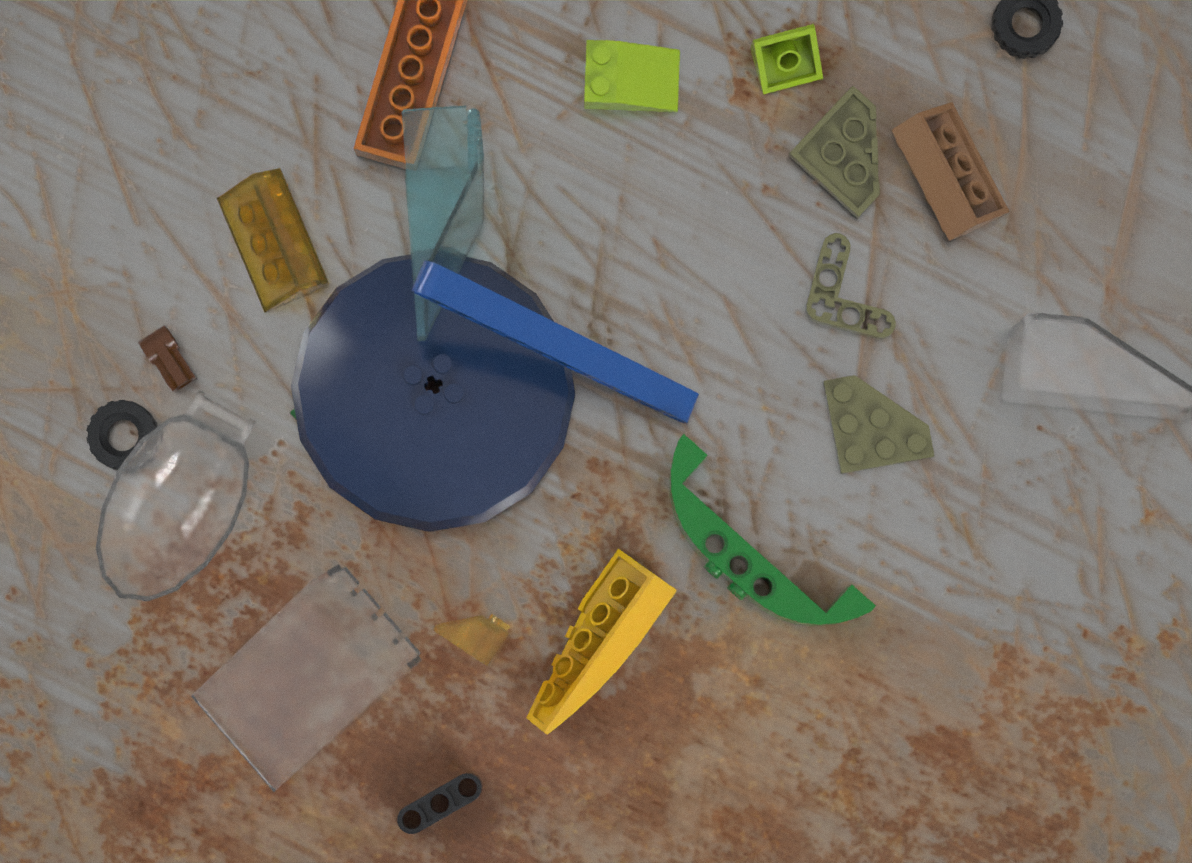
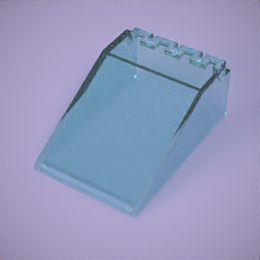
M466 105L404 109L402 111L406 160L405 185L413 285L424 260L436 263L459 274L484 223V151L480 112L475 108L469 109L467 112ZM414 293L417 341H426L442 307Z

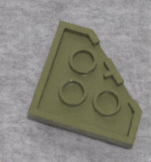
M852 86L796 145L788 156L858 219L880 195L876 132L877 118L876 106L858 89Z
M855 375L823 381L840 474L935 456L929 425Z

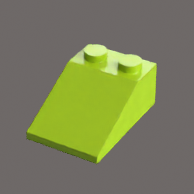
M586 40L584 109L678 112L680 50L623 41Z

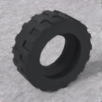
M1001 0L993 13V22L991 24L994 31L993 37L1000 44L999 47L1009 52V55L1013 57L1014 55L1019 56L1022 59L1026 57L1035 58L1041 53L1042 55L1046 53L1059 38L1061 28L1063 27L1062 9L1058 6V1ZM1025 7L1033 8L1041 15L1043 24L1041 31L1037 35L1022 37L1015 32L1012 26V18L1017 10Z
M126 400L107 402V405L99 407L95 415L91 416V422L87 425L88 437L86 439L90 446L89 450L100 463L115 470L129 471L143 466V463L153 457L152 454L158 447V425L152 414L141 405ZM119 420H128L138 429L137 443L126 451L114 449L109 444L107 438L110 426Z

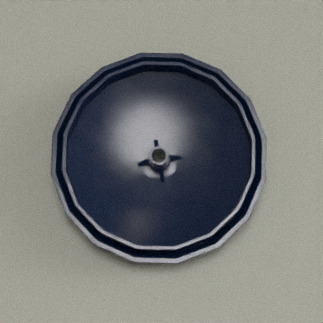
M440 250L382 259L336 287L303 332L291 383L300 442L329 488L375 520L428 532L484 523L531 494L564 448L575 399V388L570 369L411 292L423 261L427 260L441 265L554 321L535 292L492 262ZM430 381H435V383L442 385L439 387V393L433 394L432 390L426 391L424 387L428 386Z

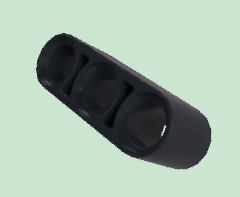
M473 773L461 774L405 806L397 816L399 828L407 834L418 833L473 802L482 793L483 784L481 779ZM470 778L476 782L477 791L473 796H465L460 792L459 784L463 779ZM443 794L448 798L449 807L445 812H437L432 808L431 802L435 795ZM409 810H415L421 816V823L416 828H410L404 823V815Z

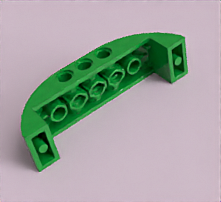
M685 434L680 437L672 458L669 475V492L673 514L690 546L707 562L703 567L716 579L722 576L730 583L727 589L739 600H743L746 597L759 609L777 619L808 626L835 625L861 617L876 607L873 602L851 584L840 593L825 611L822 610L683 485L701 466L708 455ZM710 537L719 539L722 544V550L718 553L708 551L705 545L706 539ZM738 558L745 563L746 568L743 574L738 575L730 570L729 564L731 559ZM760 579L767 582L769 592L766 596H759L754 591L753 586L756 580Z

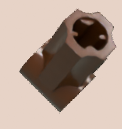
M165 325L138 342L153 366L156 365L163 379L173 392L184 388L196 379V376L178 349L180 347Z

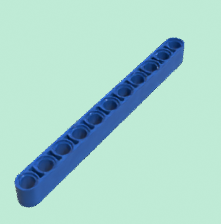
M427 260L423 261L411 292L669 418L682 423H688L699 396L697 392L441 265Z

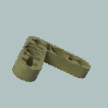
M840 233L829 235L821 246L806 303L808 318L818 324L875 339L889 337L896 326L895 318L889 311L838 297L851 245L847 237ZM835 240L840 241V247L844 248V252H839L835 263H842L841 268L831 263H822L823 258L827 261L830 260L832 250L827 248V244L833 245ZM824 270L833 271L837 276L836 284L831 287L822 285L819 280L820 273ZM819 300L825 302L824 307L832 310L835 308L834 303L840 304L841 306L836 313V322L830 320L833 315L832 313L823 312L821 317L817 316L816 310L811 308L812 304L817 305ZM847 308H854L859 313V321L854 325H848L842 320V312ZM865 311L871 313L868 318L870 320L878 321L880 316L885 317V323L889 324V329L884 328L882 333L877 332V326L867 323L866 329H862L861 325L865 320Z

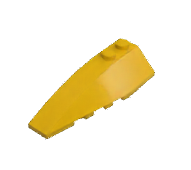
M618 549L582 599L578 607L581 614L575 626H569L565 635L568 641L561 655L556 654L551 664L553 666V673L549 680L543 681L526 718L548 735L573 715L626 661L677 590Z

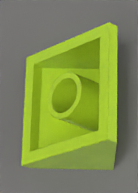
M814 24L752 40L750 50L763 94L823 79Z

